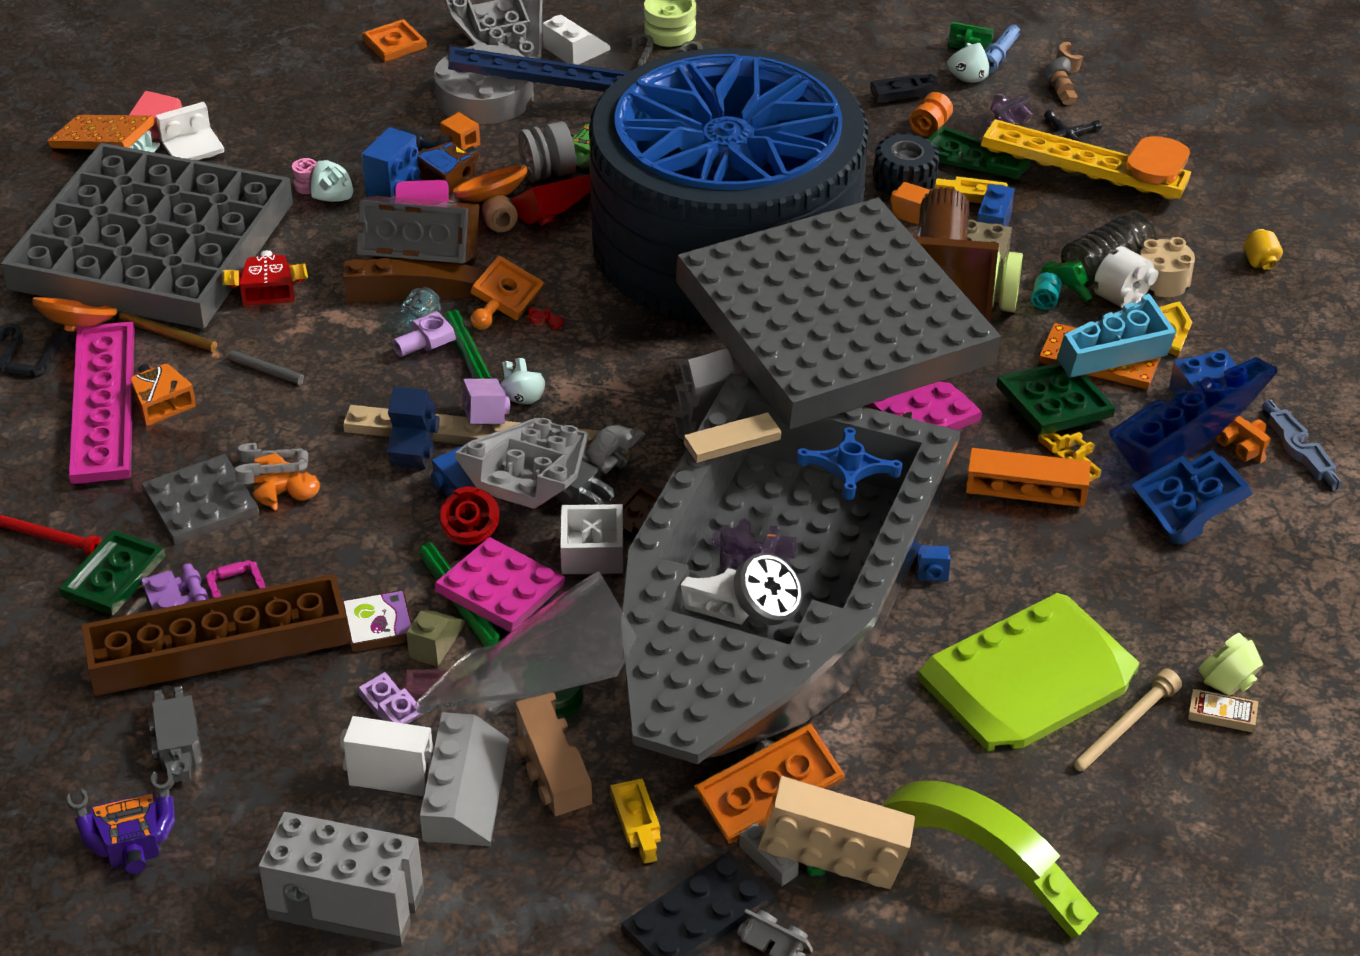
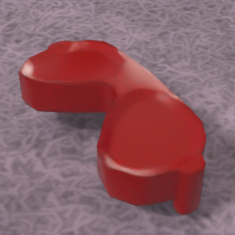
M529 308L530 324L536 325L547 322L551 330H557L564 325V317L550 314V308H545V312Z

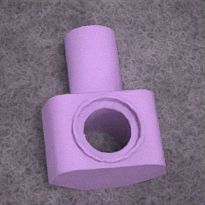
M435 311L411 322L413 331L393 339L392 344L396 354L399 357H403L422 348L426 351L455 340L456 337L453 327L439 312Z

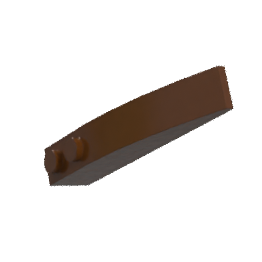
M403 258L344 260L343 280L346 303L409 300V297H413L412 300H419V298L420 300H431V297L432 299L478 298L470 292L472 286L486 269L452 262ZM508 285L502 286L506 290H509Z

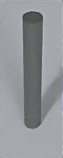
M230 350L227 358L229 361L298 385L303 383V374L234 350Z

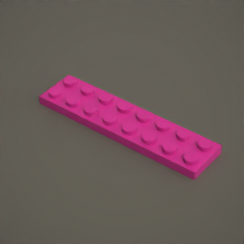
M133 322L77 327L69 466L71 484L131 478L133 389L130 379L134 376L135 329Z

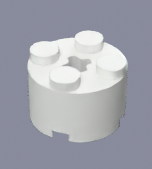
M1121 246L1116 248L1119 250L1116 254L1112 255L1109 253L1100 264L1095 275L1098 289L1094 288V290L1100 297L1123 309V306L1130 302L1135 304L1141 301V298L1146 295L1150 286L1156 282L1159 272L1154 269V264L1150 260Z

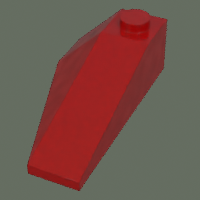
M590 174L532 187L516 196L511 201L517 209L518 217L528 225L539 223L540 226H545L555 222L554 217L566 211L591 192Z

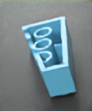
M1147 294L1141 298V301L1135 304L1130 302L1124 305L1122 310L1114 314L1109 312L1103 315L1102 320L1095 323L1091 321L1064 334L1057 359L1070 378L1168 355L1176 331L1151 295Z

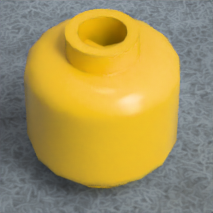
M1258 229L1251 232L1243 244V250L1248 261L1254 268L1272 269L1278 264L1283 255V249L1276 235L1268 230Z

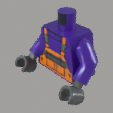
M167 770L168 781L163 785L157 784L158 778L155 771L151 775L152 784L159 790V797H156L155 792L104 803L90 807L91 813H87L86 810L88 794L84 789H80L84 798L81 804L72 803L68 793L67 805L69 809L77 813L78 817L75 818L84 845L99 857H107L110 865L113 867L125 865V870L130 874H138L144 871L146 859L155 858L160 854V844L166 841L175 824L173 795H169V789L174 785L172 774Z

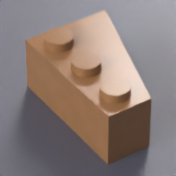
M552 690L516 702L518 738L514 739V745L519 758L524 757L527 761L526 769L532 782L537 781L539 785L538 792L543 805L549 804L554 816H558L591 805L592 784L576 745L571 746L563 731L568 729L565 718L558 719L556 716L555 702L557 699Z

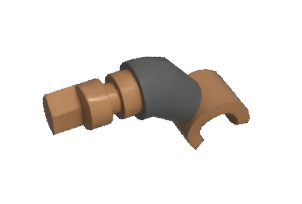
M1070 42L1060 44L1056 59L1048 64L1045 69V78L1048 84L1055 89L1060 100L1065 105L1073 104L1078 99L1074 86L1069 79V73L1079 71L1083 56L1079 54L1076 56L1070 54Z

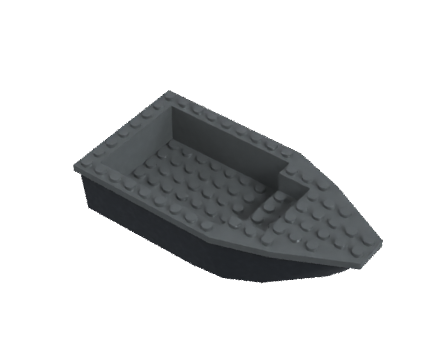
M730 373L697 432L768 412L781 430V440L696 463L688 449H686L628 549L621 627L633 745L699 764L707 757L722 756L804 724L848 692L877 643L938 510L946 469L959 443L960 431L863 406L789 430L750 378ZM850 427L856 430L855 441L864 446L866 453L884 460H898L903 465L901 474L897 478L889 476L888 473H876L855 483L857 488L854 499L847 500L842 497L844 484L835 475L816 464L808 463L805 466H801L796 463L798 450L805 448L812 451H825L836 448L842 443L844 429ZM746 522L749 523L748 558L759 553H769L778 556L792 567L801 583L802 603L798 612L779 625L762 624L750 616L740 625L687 610L684 607L681 583L686 577L709 578L724 573L727 568L737 570L747 560L745 557L747 552L745 550L747 547L745 545L747 542L745 540L747 537Z

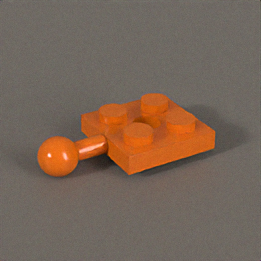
M498 255L472 286L470 293L487 303L484 308L476 309L471 314L470 321L472 326L477 330L489 328L492 324V315L497 309L517 321L540 293L545 282ZM508 285L512 287L513 290H506L502 286Z

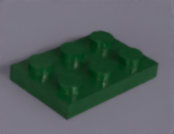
M112 530L59 588L61 597L113 616L142 584L141 579L148 577L166 557L164 547Z

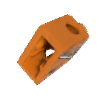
M147 364L141 365L137 368L136 375L130 379L136 404L146 426L196 407L193 385L169 364H162L155 368H151Z

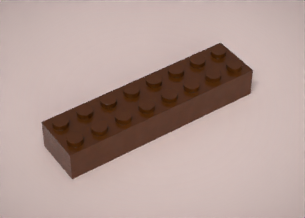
M335 574L82 624L88 670L95 696L350 644L347 617Z

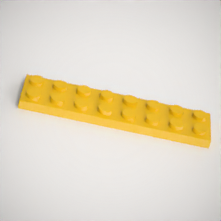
M996 119L984 134L981 146L986 147L991 152L1009 153L1017 159L1027 158L1035 160L1043 166L1053 165L1061 167L1065 172L1083 173L1091 179L1102 178L1111 181L1112 184L1117 186H1132L1140 192L1158 193L1163 198L1171 200L1181 198L1191 175V171L1183 169L1176 181L1167 184L1168 180H1163L1162 184L1142 182L1132 176V171L1127 172L1126 164L1130 156L1128 154Z

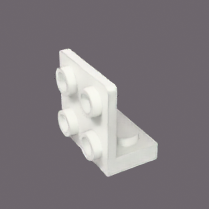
M204 102L156 115L160 141L170 156L200 160L214 157L224 152L223 145L210 128L208 110Z

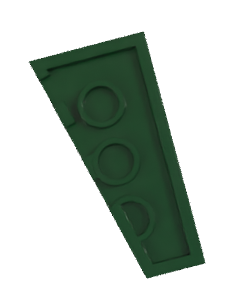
M943 125L928 138L931 144H935L939 151V163L1018 179L1030 167L1031 159H1017L1009 153L991 152L986 147L981 146L982 140Z

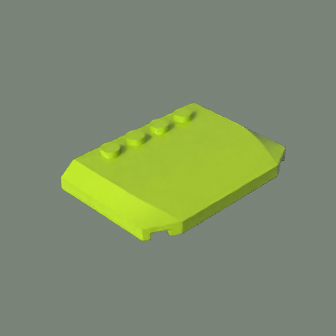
M1055 593L932 655L918 671V681L987 751H994L996 745L1010 744L1012 749L1024 748L1124 695L1133 675H1136L1138 672L1139 662L1069 596Z

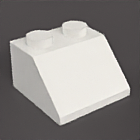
M561 14L542 23L543 47L566 63L579 65L610 50V45Z

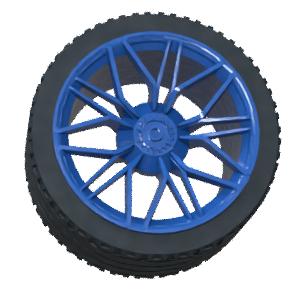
M709 48L686 51L658 58L628 72L615 81L600 96L598 103L593 108L591 120L589 121L592 243L594 256L596 257L597 264L600 265V270L605 274L607 280L612 282L615 288L639 305L675 319L708 324L676 283L678 255L864 202L868 127L861 104L856 101V97L850 93L848 88L825 71L789 56L755 49Z

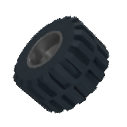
M895 134V136H887L886 139L880 140L876 146L873 180L877 183L878 187L885 189L888 193L897 190L903 182L930 190V188L935 186L939 151L935 144H931V141L923 139L918 135Z

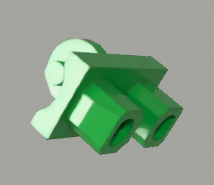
M951 22L947 46L962 49L965 48L966 43H980L985 50L988 45L992 44L994 29Z

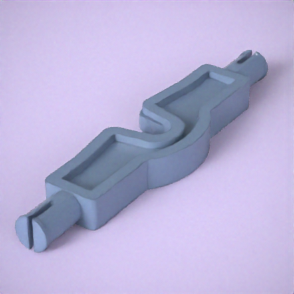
M1266 400L1262 404V408L1269 415L1268 424L1282 439V446L1286 453L1293 459L1303 463L1316 480L1324 479L1333 491L1339 490L1343 486V482L1335 474L1337 467L1327 456L1319 443L1302 444L1308 438V430L1287 409L1279 410L1272 400H1269V402Z

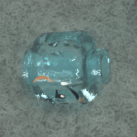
M427 287L413 289L400 307L404 315V322L411 327L413 320L435 311L440 312V297Z

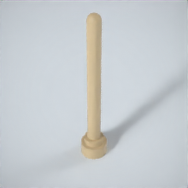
M1162 669L1153 678L1152 689L1075 760L1074 768L1077 771H1084L1160 698L1172 697L1182 687L1180 677L1171 669Z

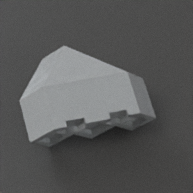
M726 347L699 356L687 355L678 358L684 381L675 385L680 408L672 411L678 439L684 440V435L697 432L730 373L749 378Z

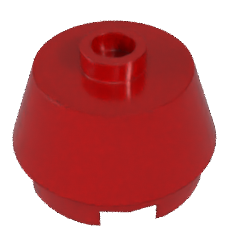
M466 486L454 490V493L441 506L439 515L440 526L444 534L456 543L463 545L481 544L492 535L498 525L499 508L497 502L489 493L477 487Z

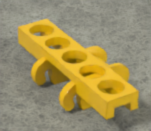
M1051 432L1043 435L1039 434L1038 441L1058 458L1072 455L1073 458L1069 456L1065 459L1090 461L1085 456L1092 453L1095 447L1094 443L1083 441L1080 432L1071 436L1066 434L1062 437L1056 432ZM1076 444L1080 445L1081 447L1076 452L1071 449ZM1091 462L1090 471L1094 474L1090 473L1089 482L1101 476V469Z

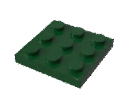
M1060 362L997 377L996 387L1040 435L1111 418L1115 414L1116 407L1085 375L1069 378Z

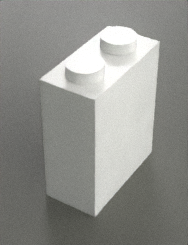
M353 716L348 729H343L340 738V748L344 749L345 752L343 769L348 772L349 785L424 796L433 756L431 728Z

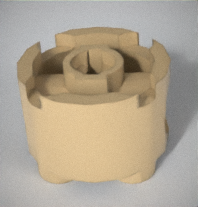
M1180 237L1158 240L1148 239L1144 241L1140 256L1150 260L1154 264V269L1159 272L1156 282L1149 288L1154 291V296L1171 298L1185 293L1186 288L1188 287L1189 289L1195 263L1194 252L1186 246V241Z

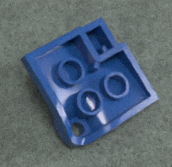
M1213 450L1191 462H1188L1184 456H1181L1131 485L1135 494L1158 521L1165 535L1170 541L1178 544L1187 543L1201 535L1206 521L1253 495L1250 486L1223 456L1219 457Z

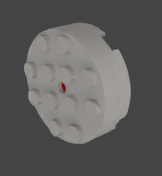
M476 43L473 46L465 47L467 49L525 57L517 49L487 45L485 43ZM448 55L438 62L434 70L436 103L439 109L448 117L460 112L468 118H473L479 125L496 124L521 115L526 111L528 101H533V82L449 70Z

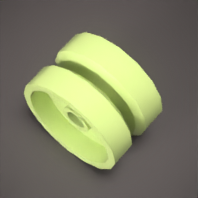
M645 0L644 33L653 38L654 44L672 47L680 46L694 39L696 35L695 0Z
M998 251L992 307L994 306L997 293L1000 294V310L1015 313L1023 253L1008 252L1005 257L1004 268H999L1001 255Z

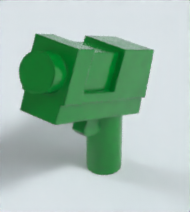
M1049 261L1041 267L1040 273L1048 272L1057 275L1061 279L1062 285H1067L1069 290L1075 289L1084 303L1093 297L1085 286V283L1089 280L1081 262L1068 261L1066 263H1056V261Z

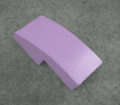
M386 672L358 688V695L383 721L408 724L424 714L423 709L405 688L400 690Z

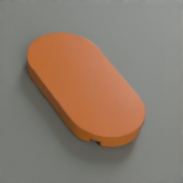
M1159 136L1145 137L1139 141L1128 157L1126 170L1127 172L1132 171V176L1142 182L1162 184L1163 180H1168L1167 184L1176 181L1188 162L1190 150L1186 145L1170 138Z

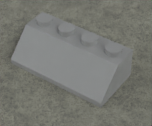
M446 712L441 714L420 812L423 842L491 845L508 754L509 738L475 714Z

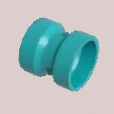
M1048 272L1038 275L1031 294L1032 304L1040 310L1053 309L1057 305L1061 291V279L1057 275Z

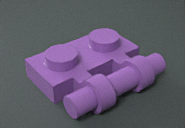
M184 564L181 567V577L174 578L172 571H167L141 579L151 610L209 599L206 590L201 588L199 572L193 568L192 564ZM189 590L188 595L181 596L180 592Z

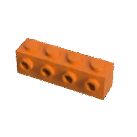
M972 448L966 493L1086 507L1091 461Z

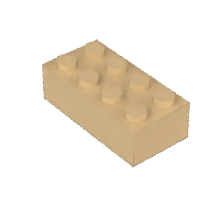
M781 776L764 819L758 850L774 856L787 857L790 860L807 866L817 867L837 873L840 876L850 877L870 883L873 886L891 890L910 849L915 816Z

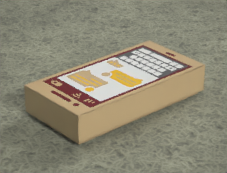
M1193 689L1188 720L1254 733L1258 701Z

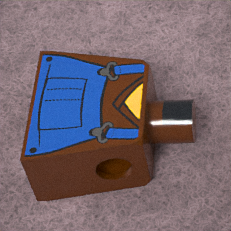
M447 142L419 152V177L424 181L445 180L448 183L450 195L455 187L474 178V162L479 160V153L474 146L463 150L453 142Z

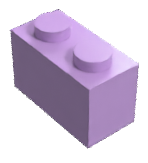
M463 379L462 407L469 423L505 424V414L510 413V399L506 397L505 388L501 387L498 379Z

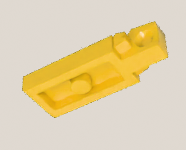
M956 176V180L936 178L935 188H954L965 195L968 203L982 204L989 184L1004 185L1006 187L1008 184Z
M643 778L610 785V795L627 843H629L631 848H639L644 864L656 862V843L661 842L660 825Z

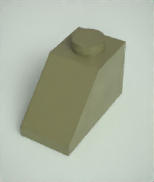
M420 611L407 631L409 658L438 667L464 627L465 620L437 611Z

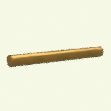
M124 311L119 314L120 322H133L135 327L214 352L217 348L216 341Z

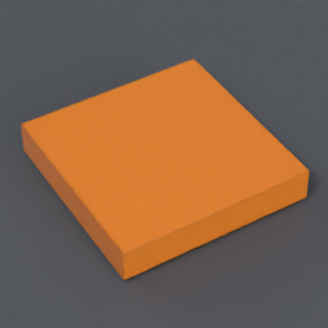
M404 19L362 33L363 41L384 62L427 48V41Z

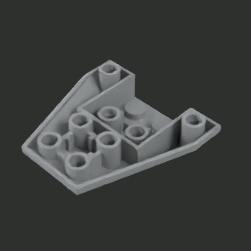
M445 0L451 19L473 44L485 43L487 45L517 49L525 57L541 59L542 0H495L472 5L470 0Z
M534 418L469 441L456 451L455 458L477 488L486 491L493 497L536 508L565 490L578 478L588 433L579 431L575 426H562L552 423L547 418Z

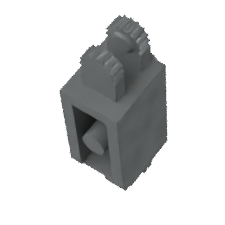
M582 461L578 478L553 498L565 505H604L601 499L610 501L615 493L612 490L613 488L600 481L599 468Z
M182 686L174 687V698L165 700L162 690L154 691L155 702H152L154 715L148 716L150 735H156L157 740L151 741L153 759H160L162 771L167 772L168 770L174 778V783L191 780V767L197 766L202 761L192 695L184 696Z

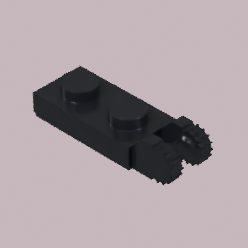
M916 74L870 82V91L877 103L913 99L920 96L926 97L929 93H941L942 87L937 83L936 77L932 74Z

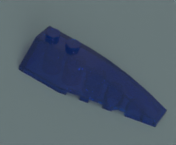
M1254 357L1225 370L1224 376L1211 379L1209 377L1200 381V386L1187 392V390L1181 389L1175 392V397L1163 402L1159 399L1150 403L1111 429L1109 436L1132 469L1146 477L1181 456L1188 459L1208 444L1246 409L1276 375L1278 369L1276 366Z

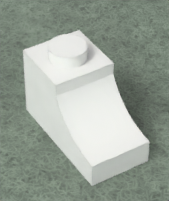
M727 568L724 573L709 578L686 577L681 583L684 607L687 610L740 625L749 616L742 609L735 595L734 576L736 570Z

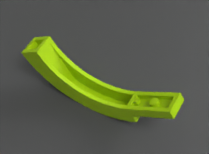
M931 780L905 784L899 787L881 805L915 816L913 828L932 827L947 830L985 848L1006 864L1023 881L1071 939L1080 936L1099 914L1055 863L1060 855L1021 818L990 798L959 785Z

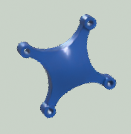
M850 427L844 429L842 443L838 447L825 451H812L801 448L798 450L796 457L798 465L816 464L840 479L844 484L842 497L847 500L854 499L857 488L855 483L876 473H888L889 476L897 478L901 474L903 465L898 460H884L866 453L864 446L855 441L856 430Z

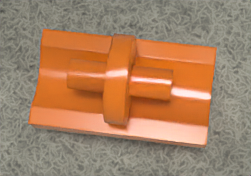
M1234 411L1226 414L1224 424L1217 429L1215 438L1222 446L1233 443L1236 446L1235 453L1242 461L1246 462L1254 459L1258 463L1266 460V448L1271 440L1264 433L1266 424L1262 420L1258 419L1250 423Z

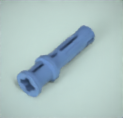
M1016 25L1007 26L994 44L988 45L985 49L989 63V74L997 70L998 65L1006 58V51L1020 36V33H1018L1020 29Z

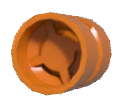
M939 92L929 93L910 114L909 124L912 130L922 137L929 138L952 116L953 105L950 99Z

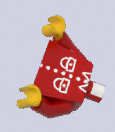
M267 250L261 252L259 257L247 258L244 268L240 270H222V285H228L235 290H241L243 306L295 302L293 285H300L304 279H308L305 263L288 264L284 255H274L273 252Z

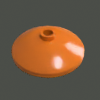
M518 164L487 172L458 185L453 189V194L456 198L471 203H484L489 197L496 195L506 196L513 192L526 177L527 167L524 164Z
M34 297L32 300V304L37 311L48 320L63 324L66 331L77 332V327L100 325L117 315L116 307L106 305L93 307L84 305L76 300L49 297Z

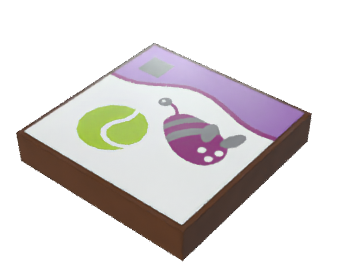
M404 590L342 601L347 617L352 652L408 642L407 631L412 622Z

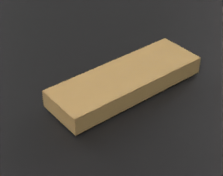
M768 412L684 435V445L696 463L781 440V430Z

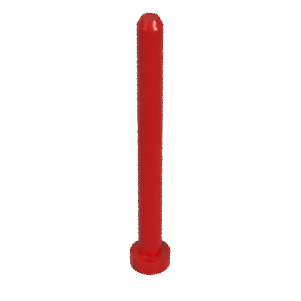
M0 515V527L79 548L84 550V554L87 556L102 542V539L95 535L85 538Z

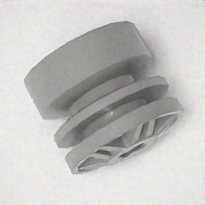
M560 121L546 124L543 133L538 127H533L531 132L528 129L519 131V156L521 163L527 167L528 172L526 176L531 183L538 182L540 178L548 180L551 170L556 177L575 173V148L569 128L565 122Z

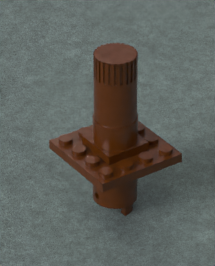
M934 188L933 191L930 190L928 194L926 193L925 198L923 197L918 236L913 237L990 323L999 243L967 240L969 216L967 198L965 199V195L954 188Z

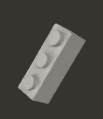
M755 823L740 833L739 847L777 883L783 886L798 876V862L787 857L774 856L758 850L762 828Z

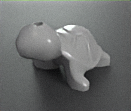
M620 425L607 426L599 431L591 442L590 447H585L582 461L590 465L594 464L605 474L615 465L621 469L629 460L621 456L620 453L623 450L626 452L628 449L631 450L644 438L645 433L640 429L634 430Z

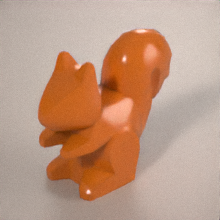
M277 453L253 460V463H260V465L290 464ZM308 472L260 473V476L254 477V483L259 484L254 486L253 497L257 502L269 506L276 511L278 508V494L288 491L290 496L296 500H309L318 493L320 482L315 475H311Z

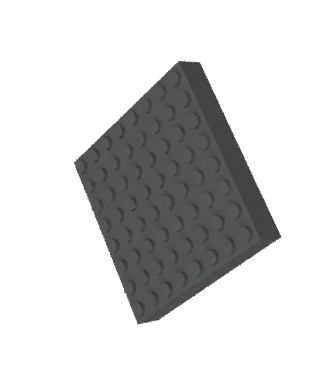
M100 143L1 262L6 288L49 298L76 300L84 305L102 307L104 305L116 307L118 312L124 311L137 316L204 329L233 289L228 285H222V270H240L244 268L246 259L257 255L293 204L290 178Z
M879 197L678 255L676 283L789 430L995 364L1002 336Z

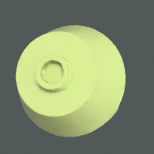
M1240 633L1225 642L1226 645L1214 655L1211 654L1198 668L1205 679L1204 683L1228 696H1231L1239 689L1244 692L1258 680L1255 675L1264 666L1253 640L1248 641Z

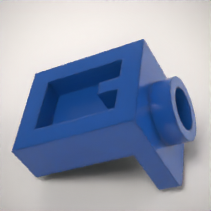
M921 545L917 553L918 580L949 581L951 562L949 546Z

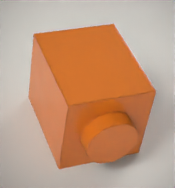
M460 112L440 122L441 135H450L453 143L463 150L471 146L476 148L481 145L479 124Z
M903 182L891 194L890 205H892V213L896 218L919 225L921 202L923 197L925 198V194H928L930 190Z

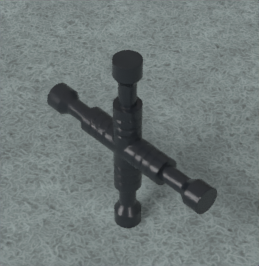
M1047 110L1044 113V118L1047 121H1051L1053 127L1057 130L1049 134L1081 142L1077 136L1085 134L1086 131H1097L1102 128L1099 120L1092 121L1088 125L1081 124L1068 128L1060 119L1055 117V113L1052 110Z

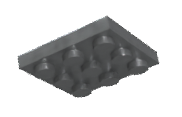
M226 454L142 482L143 492L174 545L259 515L258 505L246 486L236 482L235 469Z

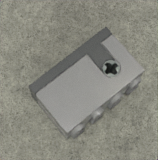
M288 812L283 813L258 866L268 919L399 946L403 945L411 925L409 911L416 912L424 892L418 838Z

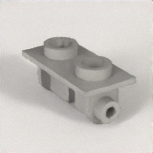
M745 909L744 912L750 921L748 924L742 923L738 929L737 935L742 937V942L765 952L770 941L775 944L769 953L770 956H806V954L802 953L803 949L811 953L813 952V948L807 940L808 935L792 925H789L787 929L776 924L777 919L763 910H758L756 914Z

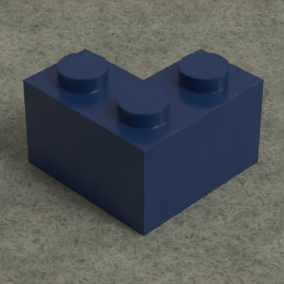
M393 387L388 408V415L392 423L387 448L390 463L393 466L426 469L427 460L432 459L434 452L433 433L438 432L440 418L435 414V402L431 401L428 390Z

